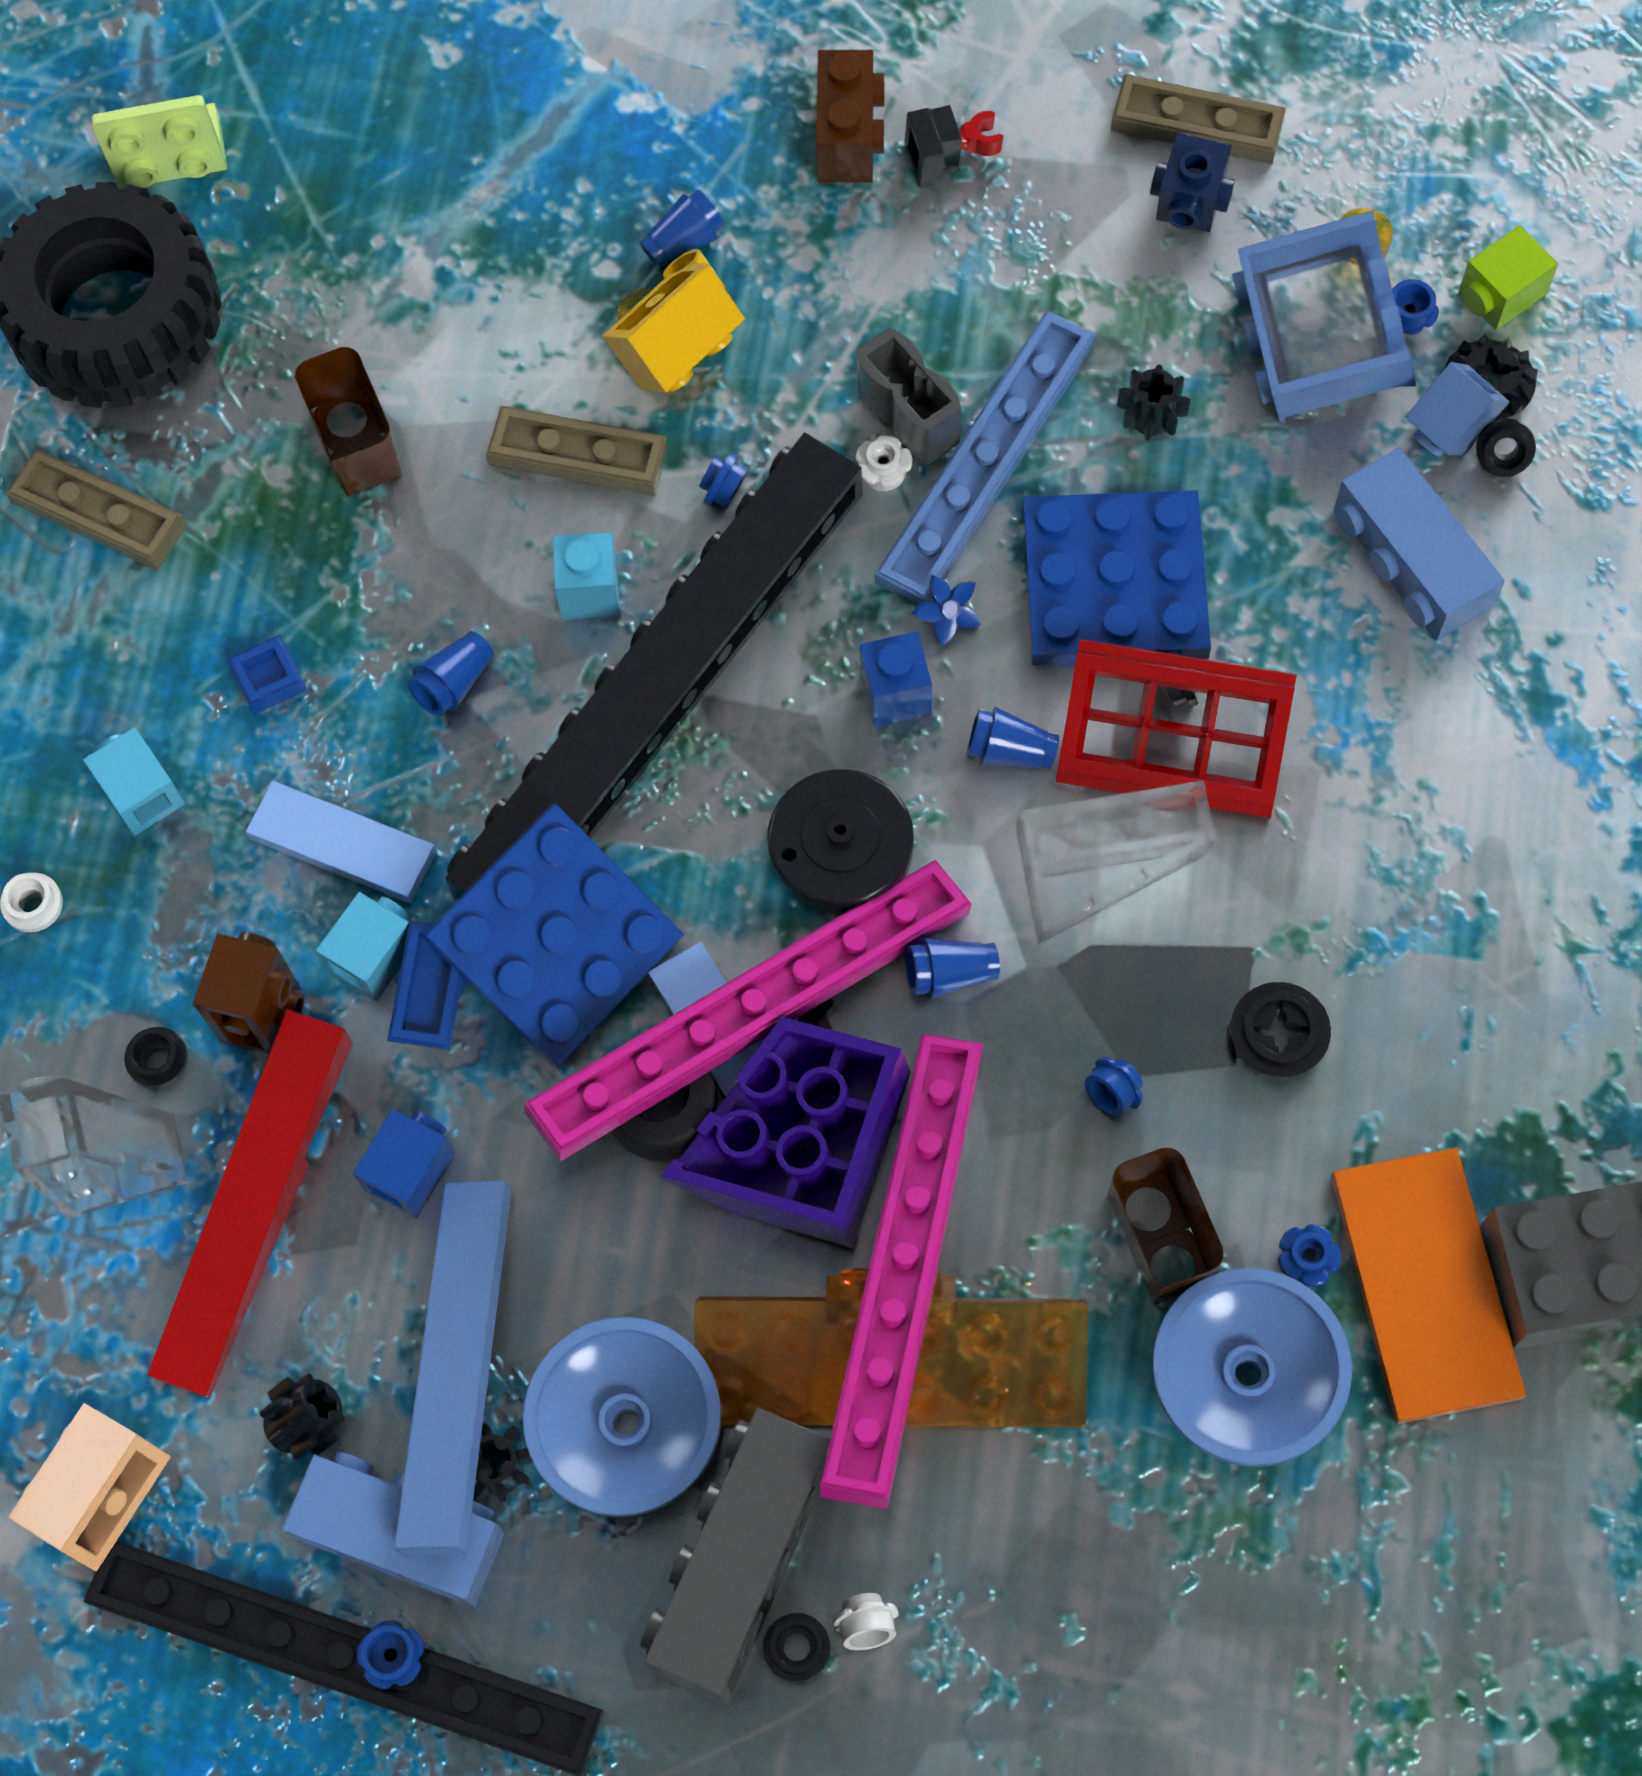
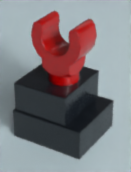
M950 105L907 112L904 143L919 186L923 187L941 183L943 170L959 167L960 153L963 150L967 153H977L982 156H993L1000 153L1003 135L986 136L981 133L993 129L995 112L982 111L977 113L971 121L964 123L960 128H958Z

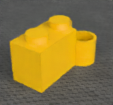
M699 249L690 250L675 259L663 272L665 279L602 335L640 390L664 393L678 390L692 378L694 374L692 368L705 356L714 355L724 349L733 338L731 332L745 320V317L725 290V285Z

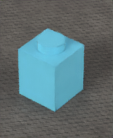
M612 532L553 536L555 592L562 620L621 616L619 565Z
M135 727L124 734L108 737L97 746L94 753L83 759L134 836L185 805L172 780Z
M358 892L316 949V952L329 973L374 1001H377L401 968L411 916L405 909L386 897H381L378 902H375L361 892Z

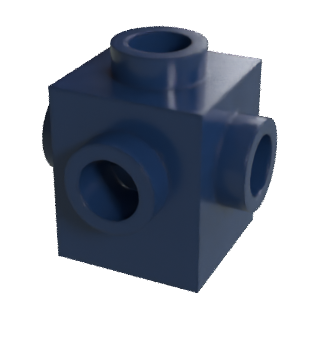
M1177 132L1168 163L1158 161L1152 179L1150 195L1159 197L1156 220L1168 222L1179 229H1197L1211 232L1216 211L1227 213L1233 193L1235 179L1227 177L1232 145Z

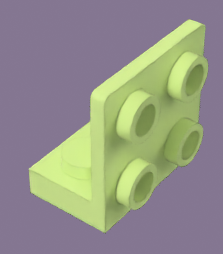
M200 95L98 113L91 116L93 130L119 189H125L126 184L144 188L158 182L185 177L199 178L212 172L228 170L217 107L215 103L205 104L204 98Z

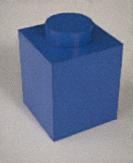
M918 631L859 644L860 675L874 727L932 714V682Z
M392 1109L354 1170V1177L364 1191L417 1219L455 1156L452 1146L447 1137L444 1136L447 1129L435 1119L419 1111H414L409 1118Z

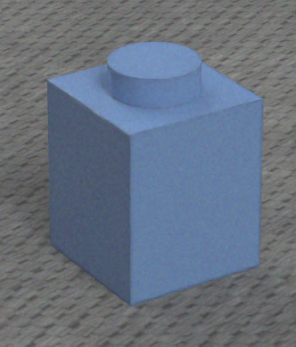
M1450 362L1407 413L1405 418L1417 428V431L1413 434L1414 438L1434 455L1440 457L1445 453L1446 455L1464 456L1477 441L1481 431L1497 418L1510 401L1468 364Z

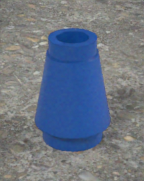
M696 190L689 197L683 193L647 234V237L639 243L651 262L658 269H661L684 253L693 249H699L717 240L716 233L725 226V223L711 201L700 190Z
M469 631L463 638H459L413 668L414 676L407 683L408 689L418 704L435 716H442L447 710L455 711L483 672L487 663L494 657V652L481 635Z
M994 707L992 712L978 709L969 738L967 756L979 758L980 765L1037 769L1040 767L1051 770L1058 749L1059 735L1049 733L1047 730L997 707Z
M922 938L919 945H910L906 948V975L910 991L913 995L925 994L928 999H933L985 983L987 980H996L1000 975L999 954L994 943L983 944L981 942Z

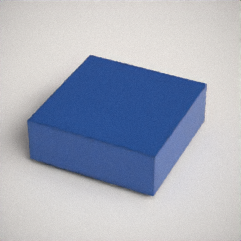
M280 634L226 659L253 715L307 691L306 685Z

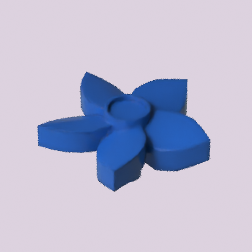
M931 574L929 590L934 601L925 600L919 603L911 614L925 622H932V632L940 645H945L954 636L957 625L966 628L980 626L976 613L972 609L963 606L972 597L976 582H962L950 590L946 581Z

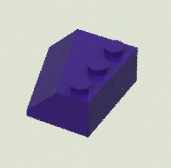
M781 1017L736 1076L738 1081L717 1110L714 1113L711 1111L696 1129L698 1135L679 1160L673 1159L661 1175L662 1179L733 1214L853 1248L911 1074L902 1049Z

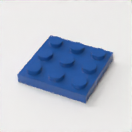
M1198 490L1023 497L1032 665L1075 664L1080 639L1165 653L1176 650L1178 655L1209 659L1211 639Z
M555 803L550 805L422 937L552 1067H559L684 934Z

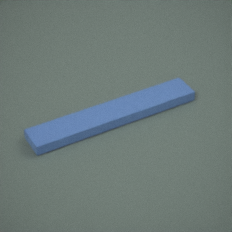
M1046 310L876 571L875 584L916 605L925 600H932L929 590L931 574L945 580L1096 343L1095 333Z
M506 1181L445 1183L394 1546L401 1556L466 1555L512 1193Z

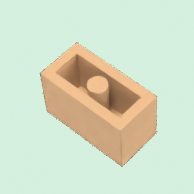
M83 1403L72 1422L62 1432L60 1440L34 1479L25 1488L22 1497L8 1518L56 1549L97 1572L171 1456L138 1434Z

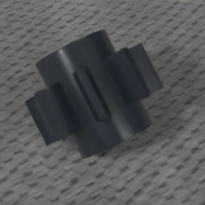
M1159 364L1155 369H1149L1142 373L1136 369L1132 370L1130 388H1120L1117 400L1118 407L1127 409L1124 412V429L1134 427L1139 433L1144 434L1147 441H1150L1152 436L1160 435L1165 431L1171 436L1175 435L1178 423L1177 417L1188 416L1191 400L1186 396H1180L1183 391L1184 377L1174 378L1170 373L1164 371L1162 365Z
M307 1373L297 1382H294L290 1377H286L267 1392L272 1403L260 1411V1416L264 1418V1433L276 1449L285 1453H291L293 1459L297 1460L308 1451L318 1456L338 1441L333 1429L344 1422L345 1417L342 1415V1404L339 1395L328 1383L313 1379L312 1374Z
M483 1423L476 1472L477 1483L474 1488L473 1501L481 1503L485 1500L488 1493L497 1495L506 1508L510 1506V1492L519 1485L526 1489H532L534 1486L527 1475L524 1474V1465L533 1461L528 1448L518 1451L515 1449L520 1439V1432L517 1427L512 1425L502 1437L495 1435L488 1424ZM499 1451L505 1460L510 1461L502 1464V1476L492 1479L486 1470L481 1469L490 1465L489 1455Z

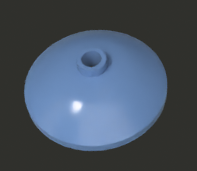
M1240 1268L1222 1271L1210 1275L1188 1288L1174 1302L1165 1315L1158 1330L1153 1350L1152 1370L1157 1396L1168 1419L1177 1431L1193 1446L1218 1460L1230 1464L1252 1467L1271 1466L1293 1460L1305 1454L1319 1444L1335 1426L1345 1408L1350 1393L1352 1380L1351 1353L1347 1338L1337 1317L1329 1306L1310 1288L1289 1276L1270 1270ZM1242 1365L1254 1368L1258 1374V1382L1252 1386L1241 1384L1236 1378L1235 1369Z
M607 1318L574 1330L553 1346L542 1359L526 1393L523 1411L524 1435L535 1467L549 1486L562 1498L585 1511L611 1517L637 1516L660 1509L678 1499L696 1483L707 1468L715 1452L721 1428L719 1392L713 1374L702 1355L688 1340L676 1331L660 1323L642 1318ZM625 1413H632L639 1419L636 1430L627 1435L618 1433L615 1427L617 1419Z

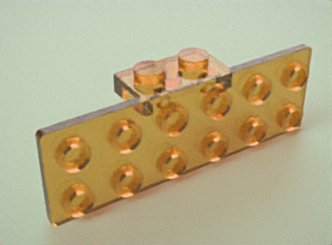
M850 1268L841 1271L839 1276H827L826 1297L700 1296L696 1299L694 1306L695 1348L706 1361L716 1382L721 1403V1425H737L740 1420L750 1423L757 1407L798 1425H834L869 1269ZM937 1271L905 1426L1083 1427L1086 1424L1087 1302L1084 1299L956 1298L955 1277L943 1276L942 1272Z

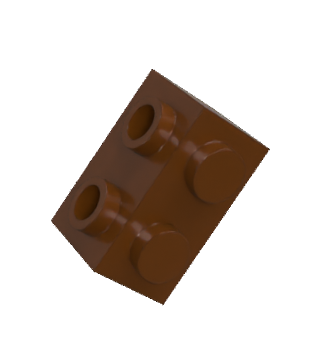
M818 50L816 123L818 183H873V154H884V119H874V107H884L885 74L874 73L873 50Z
M241 932L238 938L217 933L193 1005L221 1043L270 1054L286 1009L302 1014L304 993L301 992V987L278 948H275L276 944L264 936Z

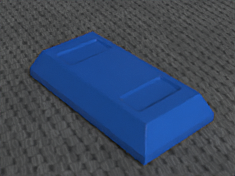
M410 920L387 1041L450 1051L463 977L422 937L434 923Z

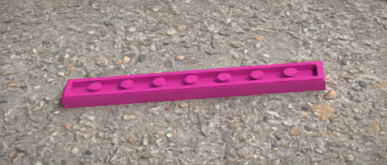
M933 860L901 879L898 884L885 894L852 908L524 1103V1113L559 1162L761 1041L767 1037L781 1017L792 1020L799 1018L906 953L907 946L919 945L922 938H931L969 915L972 904L940 864Z
M928 1034L921 1035L820 1484V1497L888 1510L983 1056V1043Z

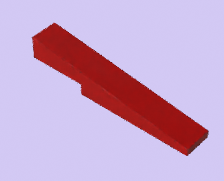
M286 1009L147 1375L150 1378L210 1399L308 1169L309 1163L305 1158L352 1048L353 1043L344 1028Z

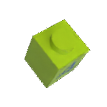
M1519 225L1468 261L1458 292L1462 295L1467 308L1474 315L1483 317L1495 330H1498L1547 295L1559 263Z

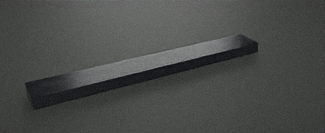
M116 1541L97 1572H95L83 1601L90 1606L575 1776H583L605 1713L603 1709L424 1648L423 1655L419 1657L421 1669L413 1681L405 1686L392 1684L389 1689L377 1688L366 1680L364 1676L366 1670L359 1665L357 1660L359 1644L372 1629ZM395 1649L386 1651L385 1659L392 1662L397 1658V1651Z

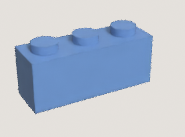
M1400 447L1342 480L1334 506L1335 517L1339 526L1346 535L1351 538L1356 537L1369 553V560L1373 570L1384 582L1390 581L1403 597L1406 612L1419 627L1425 626L1433 638L1438 641L1495 606L1505 582L1504 578Z
M337 1451L334 1460L330 1461L315 1454L313 1455L282 1528L285 1533L302 1543L476 1608L505 1535V1532L496 1522L490 1521L494 1510L473 1501L466 1555L401 1556L394 1546L404 1475L397 1474L392 1484L370 1476L373 1465L355 1456Z

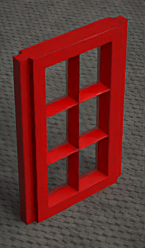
M1080 639L1056 782L1271 818L1297 674ZM1095 676L1144 683L1139 716L1090 708ZM1157 686L1206 693L1202 725L1195 726L1153 719L1152 713ZM1220 696L1269 704L1263 737L1214 729ZM1088 720L1136 728L1131 761L1083 753ZM1149 730L1199 738L1194 770L1144 763ZM1212 741L1261 748L1255 781L1207 773Z

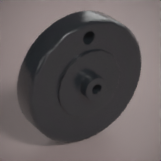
M850 769L821 771L797 782L778 801L768 825V853L777 880L793 898L818 911L844 914L860 904L885 894L898 884L901 879L906 877L914 850L912 819L900 796L882 780L870 774Z

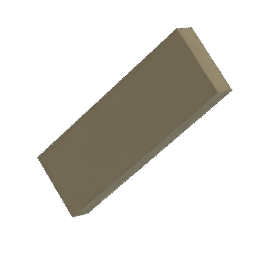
M1124 74L1112 117L1111 130L1174 143L1176 134L1179 132L1231 144V156L1273 164L1286 107Z
M500 406L486 456L489 465L655 495L669 445L665 435Z
M37 448L6 493L12 504L158 571L187 526L183 515Z

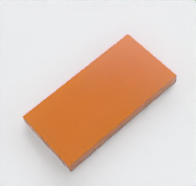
M1455 1147L1333 1171L1331 1181L1395 1425L1522 1400L1526 1396L1458 1148Z

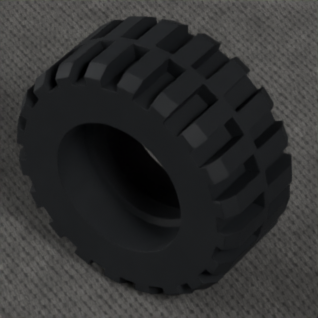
M95 182V188L86 190L79 184L65 188L66 195L52 200L49 195L35 204L37 210L29 217L23 213L11 226L14 235L11 238L4 236L0 242V328L19 363L23 365L28 376L38 386L48 387L53 396L64 401H73L74 397L77 396L81 406L102 408L103 401H111L114 408L133 405L132 399L145 395L149 401L162 395L161 388L170 382L177 386L190 375L188 366L192 362L199 365L209 352L210 348L206 339L213 340L216 337L220 325L217 313L222 307L221 293L216 282V276L193 223L185 213L178 212L175 204L158 194H154L151 198L146 188L126 184L124 190L118 189L115 182ZM128 270L141 272L152 277L142 297L130 308L118 315L96 321H80L62 316L64 306L71 295L82 284L98 275L112 271Z

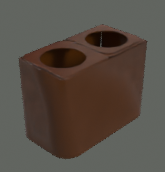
M340 347L300 363L295 370V380L328 459L347 497L402 476L389 423L358 352L350 347ZM345 402L358 404L364 409L367 416V421L362 431L351 437H339L333 434L327 426L329 412L338 404ZM328 448L335 452L332 455H330Z
M1160 1148L1121 1163L1114 1171L1108 1197L1153 1304L1156 1305L1182 1295L1188 1288L1200 1280L1218 1273L1224 1256L1223 1247L1183 1155L1173 1148ZM1141 1188H1154L1167 1197L1171 1213L1163 1227L1154 1231H1144L1138 1229L1130 1222L1126 1213V1203L1133 1192ZM1169 1245L1184 1248L1194 1259V1277L1167 1287L1159 1285L1150 1270L1153 1255L1160 1248Z

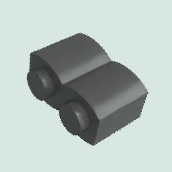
M888 328L857 349L858 391L864 405L877 418L893 425L895 437L900 440L901 447L907 448L914 459L928 465L960 443L961 405L958 395L945 378L924 367V361L919 350L909 338L894 329Z

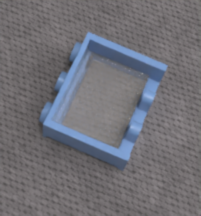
M1373 210L1237 249L1242 271L1232 273V278L1240 307L1251 304L1254 317L1253 320L1243 322L1251 355L1262 353L1266 367L1265 369L1255 371L1263 405L1275 403L1280 423L1286 422L1285 417L1391 388L1416 386L1409 349L1406 346L1399 310L1395 304Z

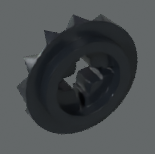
M1485 333L1479 340L1469 343L1463 340L1459 348L1452 356H1449L1445 366L1446 368L1450 362L1468 364L1481 375L1485 363L1490 362V366H1493L1496 374H1505L1501 376L1497 391L1510 402L1495 420L1510 418L1521 412L1530 403L1535 393L1538 369L1533 368L1529 361V350L1520 352L1512 346L1510 337L1503 341L1490 340ZM1481 376L1490 384L1488 377Z
M1271 982L1253 988L1240 999L1233 1011L1229 1034L1232 1037L1237 1058L1243 1059L1252 1067L1255 1075L1266 1074L1277 1077L1282 1082L1289 1077L1300 1074L1307 1075L1324 1058L1330 1043L1331 1025L1324 1006L1308 990L1292 983ZM1277 1009L1280 1010V1019H1284L1285 1028L1299 1033L1298 1035L1289 1036L1282 1053H1279V1047L1275 1046L1273 1036L1263 1035V1032H1260L1261 1030L1270 1029Z

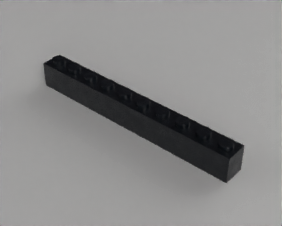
M806 432L803 433L792 448L786 446L777 454L770 467L769 477L758 490L750 489L743 496L737 506L735 519L724 533L717 531L710 537L702 550L701 561L689 576L683 574L673 583L666 596V605L653 620L647 618L639 625L632 636L629 651L618 664L612 662L602 671L594 687L595 693L583 708L575 707L568 713L559 728L558 739L546 754L539 752L530 760L523 772L522 783L509 799L502 798L493 806L485 820V829L472 845H463L455 853L449 863L448 875L445 878L455 901L552 804L556 803L591 839L861 498V466Z

